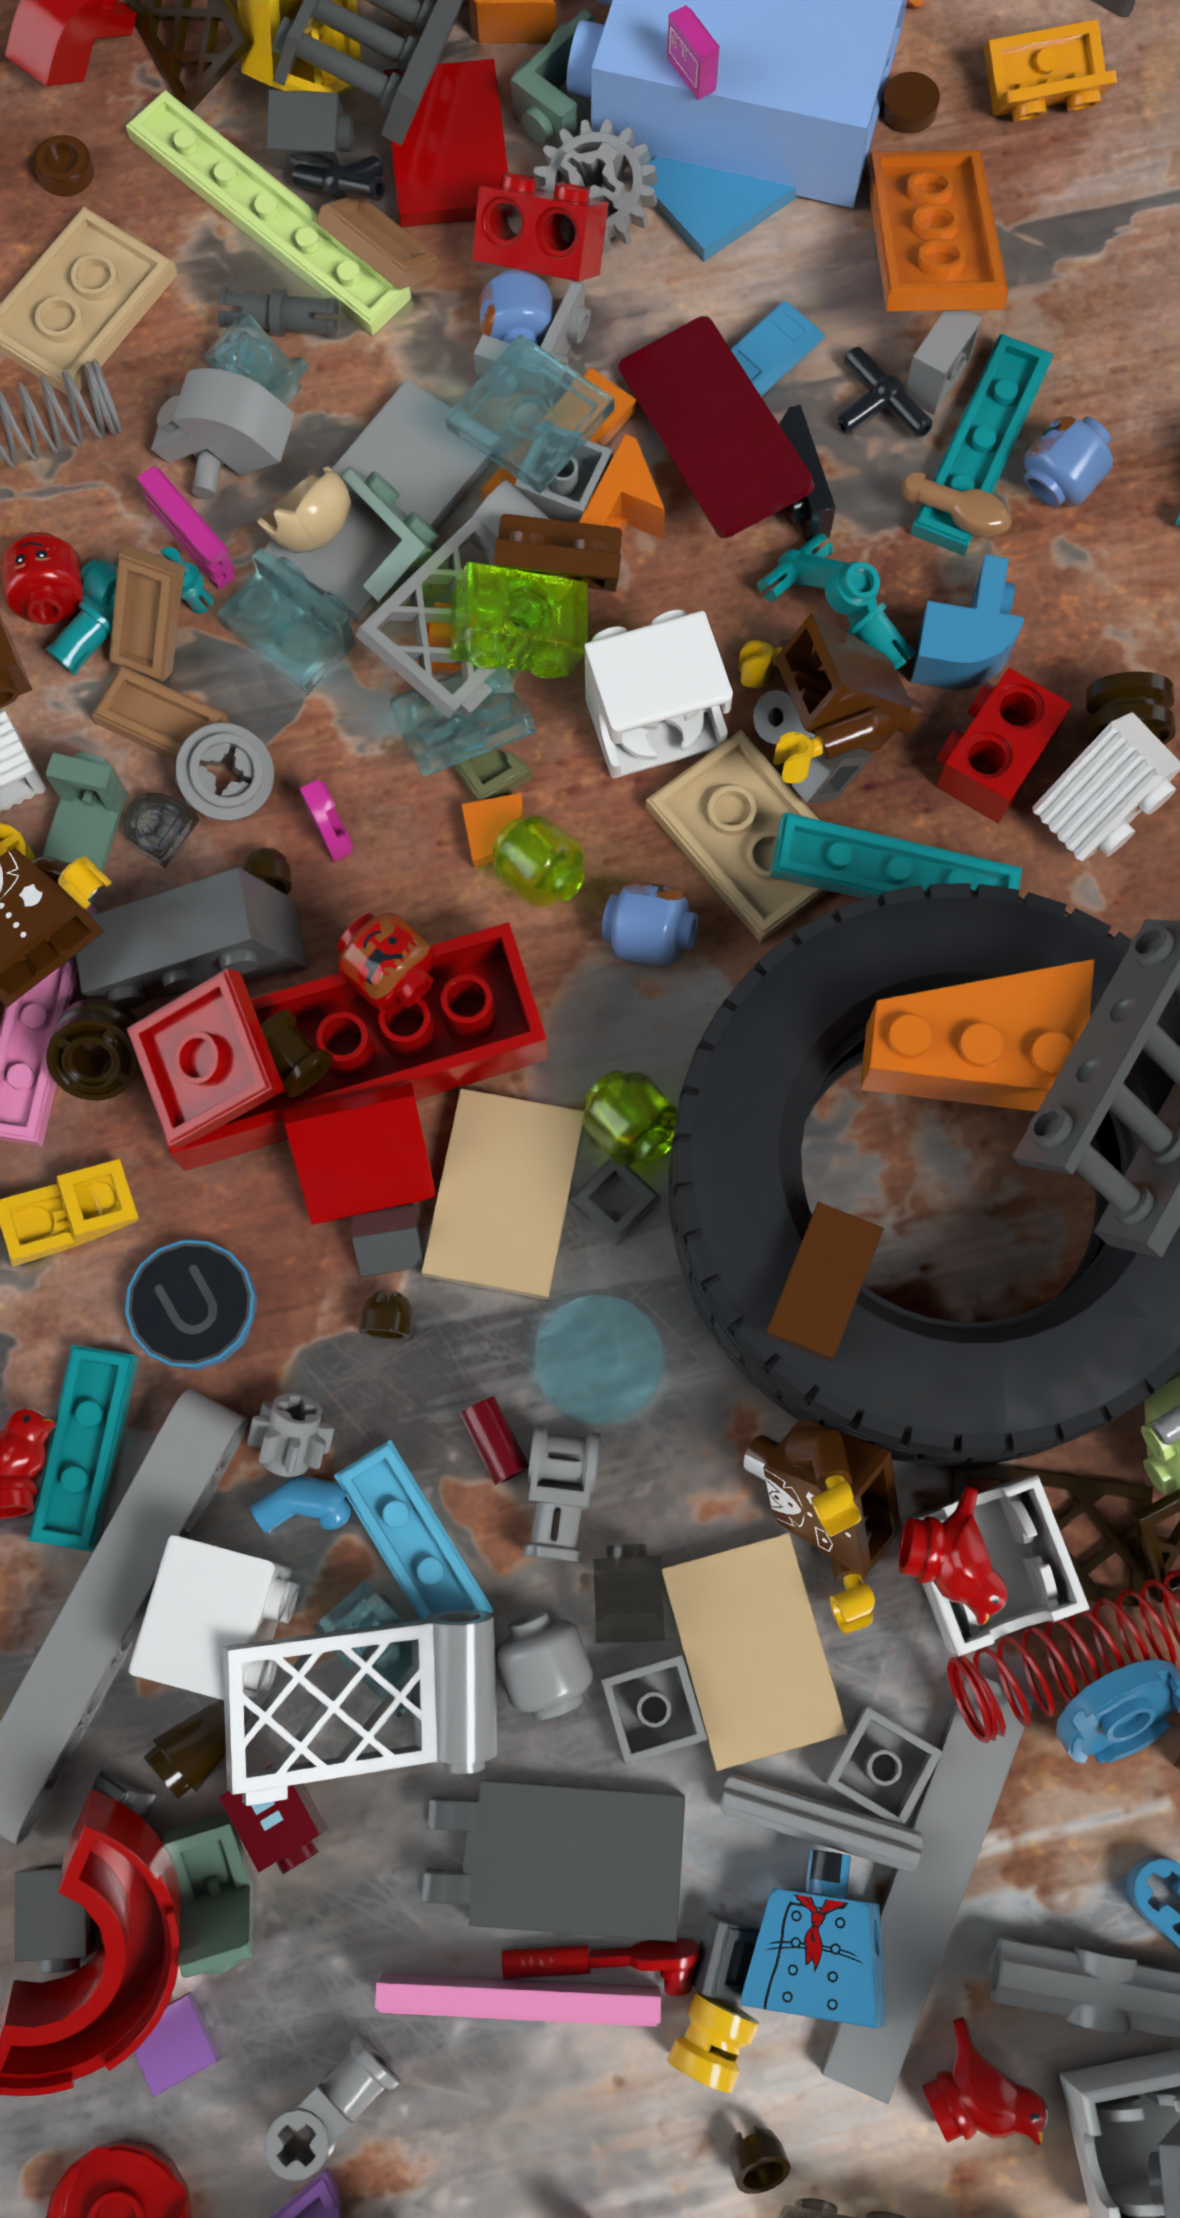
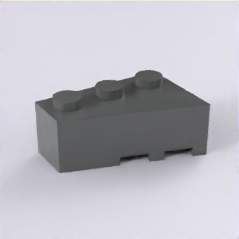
M240 867L92 915L91 917L104 933L76 954L82 994L91 998L112 1000L123 1005L128 1010L143 1006L149 1000L187 993L225 969L240 971L244 982L308 969L296 901Z

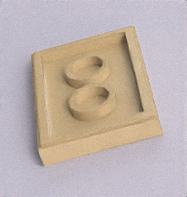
M83 207L0 304V353L35 376L41 378V375H44L51 386L65 395L67 393L62 371L66 368L69 370L79 392H81L88 383L84 369L85 362H92L93 359H96L100 367L106 362L177 277L178 273L175 263L91 210Z
M742 730L738 731L646 799V809L760 944L830 892L769 877L779 819L783 813L787 812L816 820L819 819L790 785L781 779V775Z
M460 1089L421 1272L423 1277L549 1301L585 1121V1111Z
M790 1533L661 1569L716 1771L848 1734Z

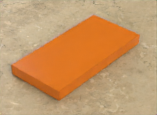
M950 150L868 153L866 175L886 312L1005 310L1008 287L981 151Z

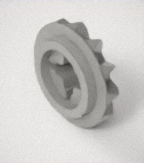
M214 723L196 730L183 743L176 756L175 783L179 786L185 797L187 806L195 808L204 814L208 820L217 819L235 822L255 813L265 803L274 783V766L268 749L251 731L235 724ZM229 750L233 751L231 757L233 762L232 772L239 775L240 779L244 781L240 783L230 781L218 796L215 794L217 789L215 786L216 776L208 772L207 768L203 766L208 764L218 766L221 760L227 756Z

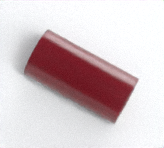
M495 1396L484 1399L460 1413L495 1486L529 1469V1464Z

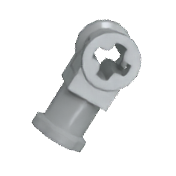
M535 1425L528 1473V1485H530L528 1500L529 1503L535 1504L531 1543L523 1545L522 1556L551 1561L582 1563L583 1553L577 1549L581 1511H589L590 1495L594 1493L601 1433L591 1432L588 1438L548 1433L546 1426ZM550 1456H558V1457L574 1458V1459H579L580 1461L575 1462V1461L551 1459V1458H549V1457H550ZM559 1510L561 1514L558 1538L556 1541H552L555 1512Z
M356 2034L349 2042L351 2051L328 2077L303 2102L296 2103L285 2110L281 2116L274 2120L267 2131L264 2143L266 2161L272 2171L282 2179L300 2181L308 2179L317 2173L335 2149L336 2141L353 2124L364 2109L385 2088L393 2091L401 2083L399 2076L383 2055L360 2034ZM307 2124L316 2134L309 2145L315 2156L306 2149L295 2156L287 2147V2144L293 2137V2133L287 2125L293 2130L299 2131Z

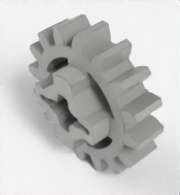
M605 119L600 132H592L588 120H581V134L573 137L569 131L563 128L559 131L563 145L559 149L545 145L542 149L549 166L534 167L533 173L537 184L542 186L539 189L554 191L555 184L561 183V180L567 184L587 187L591 185L589 198L609 202L603 252H610V238L617 235L626 245L632 241L628 227L632 223L642 228H646L648 225L647 216L642 207H655L657 205L655 189L650 186L658 183L655 165L648 164L651 157L646 143L634 147L635 138L633 130L629 127L624 129L618 137L615 136L612 121L609 119ZM626 167L630 169L633 175L630 193L626 191L625 185L622 183L626 177L624 172ZM603 182H605L606 188L604 186L600 188ZM564 215L560 223V231L563 239L568 243L575 236V227L571 219Z

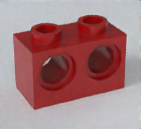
M502 173L501 182L479 186L472 260L574 281H582L600 275L609 202L589 198L590 188L575 184L556 183L555 190L549 191L535 188V177L515 173ZM511 205L518 210L521 217V228L518 234L514 233L508 224L507 215ZM564 215L571 219L575 227V239L572 245H569L561 235L560 223Z
M1008 667L996 687L986 682L977 694L967 713L975 719L965 734L955 729L945 742L936 759L937 762L944 765L936 787L999 824L1060 731L1073 704ZM1015 713L1021 716L1027 725H1011L1004 720L1001 714ZM976 759L987 761L994 767L996 773H979L971 766L969 761Z

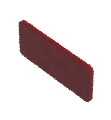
M700 316L626 356L619 362L618 369L622 379L633 397L637 400V404L718 537H732L812 493L814 482L811 473L711 318Z

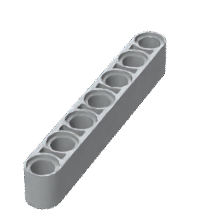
M187 1389L180 1396L169 1413L0 1721V1836L16 1845H19L27 1837L40 1817L141 1629L168 1538L171 1535L187 1539L191 1537L247 1430L249 1422L247 1417L192 1389Z

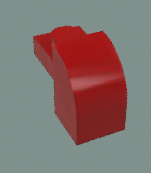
M21 0L12 22L5 57L45 86L84 82L94 40L96 38L132 35L137 13L119 0Z

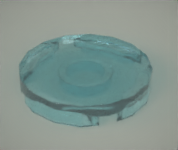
M596 1295L579 1297L557 1309L541 1329L535 1351L537 1381L549 1403L569 1420L594 1427L620 1424L641 1412L658 1390L664 1368L661 1337L650 1318L629 1301L616 1297H596Z

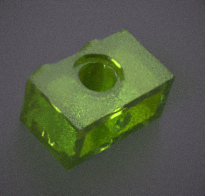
M467 562L451 592L450 659L471 662L472 665L481 669L505 667L530 671L537 677L552 679L561 676L569 677L585 654V644L588 643L587 582ZM513 622L520 624L525 630L518 628Z

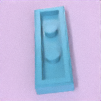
M391 1440L334 1475L340 1487L346 1492L347 1499L420 1620H424L434 1613L450 1610L495 1612Z

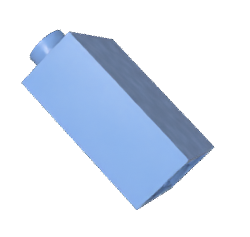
M596 0L597 4L610 6L605 25L585 20L579 21L571 45L566 85L568 94L591 99L592 132H600L605 119H609L612 121L614 134L617 137L627 127L632 129L635 138L634 147L646 143L651 160L658 156L796 187L795 196L854 208L880 112L884 89L888 82L901 34L907 0ZM685 5L692 9L720 46L716 91L699 100L667 59L668 15Z

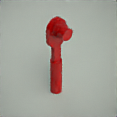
M677 1938V1942L647 1940L627 1948L590 1950L589 1944L537 1947L533 1949L502 1950L503 1979L591 1974V1968L631 1966L642 1971H660V1976L664 1978L665 1993L671 1996H682L692 1991L691 1976L694 1974L695 1964L700 1960L699 1944L693 1940Z

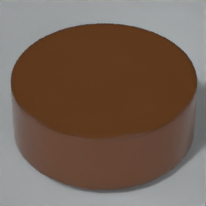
M904 72L894 76L889 80L884 89L881 105L884 120L890 127L903 133H917L925 130L936 118L940 100L939 89L931 78L922 73Z
M69 135L53 136L42 142L35 151L33 165L40 184L49 193L62 197L73 196L85 190L91 183L94 176V166L86 145L79 139Z

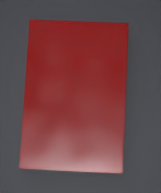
M494 59L437 64L402 146L391 141L401 227L476 220L479 186L501 182V174L508 173ZM397 69L383 70V74L391 77L393 72L402 77L405 74ZM512 205L508 210L507 216H513Z

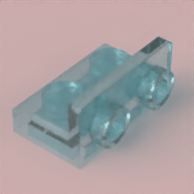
M260 548L252 556L256 573L216 615L221 626L309 695L356 645L350 622L352 615L344 603L330 592L320 595L310 587L303 572L288 558L281 556L276 560L264 549Z
M505 662L485 682L493 689L492 692L468 718L460 711H457L449 719L416 689L390 699V706L406 751L422 777L537 733L530 710L514 691ZM482 664L474 665V666H473V667H474V672H475ZM462 671L437 681L453 695L463 685Z

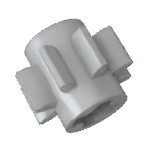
M287 1393L275 1398L273 1403L268 1401L262 1402L260 1415L253 1416L247 1445L261 1448L259 1462L268 1471L279 1476L295 1477L304 1474L309 1467L314 1469L320 1468L323 1454L329 1453L335 1425L320 1422L323 1409L314 1399L302 1394Z

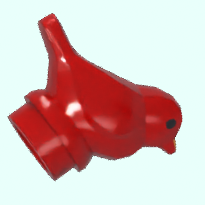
M25 1408L16 1411L8 1419L4 1429L0 1431V1519L20 1517L34 1511L33 1496L37 1494V1485L33 1478L45 1464L46 1451L44 1443L49 1433L56 1426L55 1421L47 1419L42 1412L36 1409Z
M966 1486L956 1510L943 1522L932 1516H926L924 1520L907 1519L899 1547V1571L901 1575L916 1577L918 1583L934 1582L943 1597L952 1602L965 1604L975 1615L977 1623L984 1625L989 1617L997 1614L1007 1602L1008 1590L1002 1577L991 1565L985 1543L974 1518L978 1488Z
M964 2016L954 2019L953 2028L957 2048L951 2072L946 2070L937 2072V2079L922 2085L924 2094L946 2142L949 2143L961 2136H964L967 2141L979 2131L990 2138L1002 2139L1014 2134H1020L1029 2137L1036 2145H1041L1043 2140L1042 2132L1049 2117L1048 2107L1043 2097L1033 2089L1016 2083L983 2057L972 2042Z

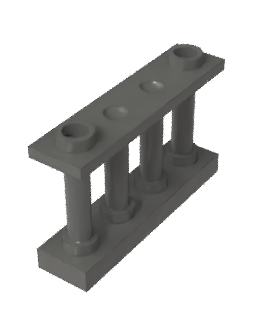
M304 0L295 20L284 16L274 39L272 52L281 56L274 81L284 86L297 58L381 100L379 106L389 111L381 135L402 146L465 0H436V3L430 0H425L424 3L417 0H364L414 26L413 33L420 36V40L411 35L406 40L331 0ZM315 21L397 62L396 69L405 73L402 77L393 72L391 77L309 36Z
M1145 919L1139 932L1131 941L1126 955L1038 1112L1030 1121L1028 1129L1012 1158L1024 1166L1073 1175L1074 1171H1076L1110 1202L1094 1233L1111 1247L1162 1258L1180 1226V1047L1157 1024V1021L1173 992L1175 991L1180 996V921ZM1141 1050L1175 1083L1157 1116L1124 1084ZM1108 1110L1142 1142L1124 1176L1090 1145Z

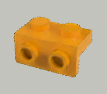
M1098 19L991 39L983 46L993 117L1012 114L1013 122H1022L1045 115L1047 113L1046 107L1065 103L1067 104V111L1070 112L1088 109L1100 104L1101 96L1117 84L1116 70L1105 71Z

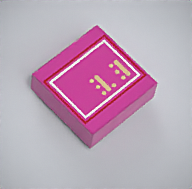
M685 5L668 15L667 59L699 100L716 91L720 46L692 9Z

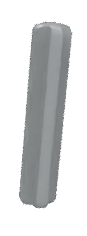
M738 1774L729 1775L722 1792L720 1808L725 1815L908 1873L915 1872L919 1865L924 1845V1835L918 1830Z

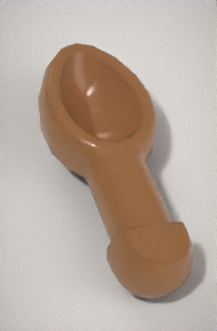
M919 472L909 473L900 483L901 496L908 503L915 505L916 502L949 513L954 523L962 531L971 535L995 537L1006 533L1012 525V516L1007 507L999 498L989 492L980 489L958 491L926 479V474Z

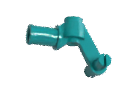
M816 533L813 538L798 550H787L780 556L779 565L757 582L758 590L761 593L776 580L779 581V584L763 596L770 602L777 600L793 584L824 588L830 607L840 614L847 615L850 628L846 632L851 635L854 634L861 641L884 653L892 661L896 670L904 665L907 659H911L917 653L914 648L909 646L883 612L887 607L886 604L881 602L877 605L876 596L880 586V577L872 565L866 562L847 563L826 558L833 553L831 542H828L815 554L812 553V550L827 539L822 533Z
M163 548L161 553L166 559L185 565L181 600H185L189 608L196 614L207 612L208 609L202 601L211 607L213 605V596L203 586L204 579L201 572L194 564L185 562L176 548ZM95 559L88 562L82 568L81 578L84 597L83 601L77 605L80 612L56 640L45 648L46 652L74 676L79 673V669L108 636L111 637L118 569L117 562Z

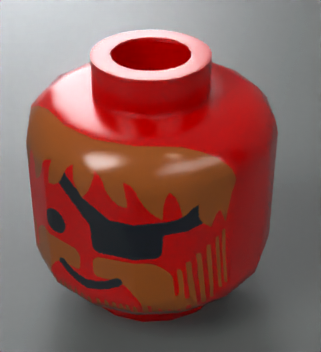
M367 913L361 916L345 931L337 944V951L341 954L338 960V973L365 1000L379 1010L392 1008L401 1002L406 1007H410L417 1003L433 984L434 979L428 974L434 960L433 948L394 913H384L378 916Z

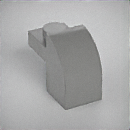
M214 368L187 371L180 396L175 395L169 398L157 415V424L159 426L151 450L169 463L208 449L238 475L243 476L281 462L295 413L266 388L245 376Z

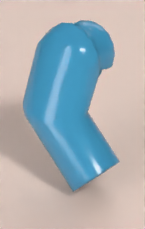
M304 1475L289 1479L249 1505L252 1515L264 1533H268L296 1514L317 1518L320 1526L325 1530L340 1528L349 1520L351 1515V1505L345 1500L346 1492L336 1482Z

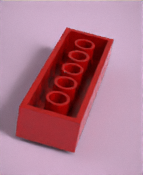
M510 922L431 945L434 950V960L428 974L433 977V984L427 993L410 1007H406L401 1002L392 1008L379 1010L365 1000L339 973L251 999L260 1024L275 1013L289 1009L297 1018L295 1026L317 1050L326 1049L333 1056L331 1067L316 1084L296 1097H289L283 1091L184 1148L169 1147L167 1141L170 1155L184 1171L288 1140L283 1118L284 1110L412 1083L415 1100H419L549 1060L547 1037Z

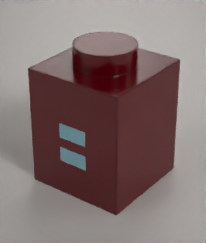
M304 1783L287 1786L288 1799L246 1806L242 1802V1793L232 1795L229 1791L218 1797L258 1873L276 1862L283 1875L319 1852L313 1839L329 1829Z

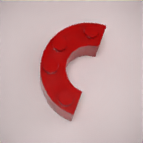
M90 1789L65 1851L58 1893L85 1908L99 1926L103 1943L92 1960L69 1976L43 1983L13 1980L0 2013V2095L38 2096L57 2093L74 2088L76 2079L89 2075L105 2066L108 2071L112 2070L136 2051L152 2033L164 2014L176 1983L179 1967L182 1896L177 1871L171 1856L158 1835L137 1813L114 1798Z

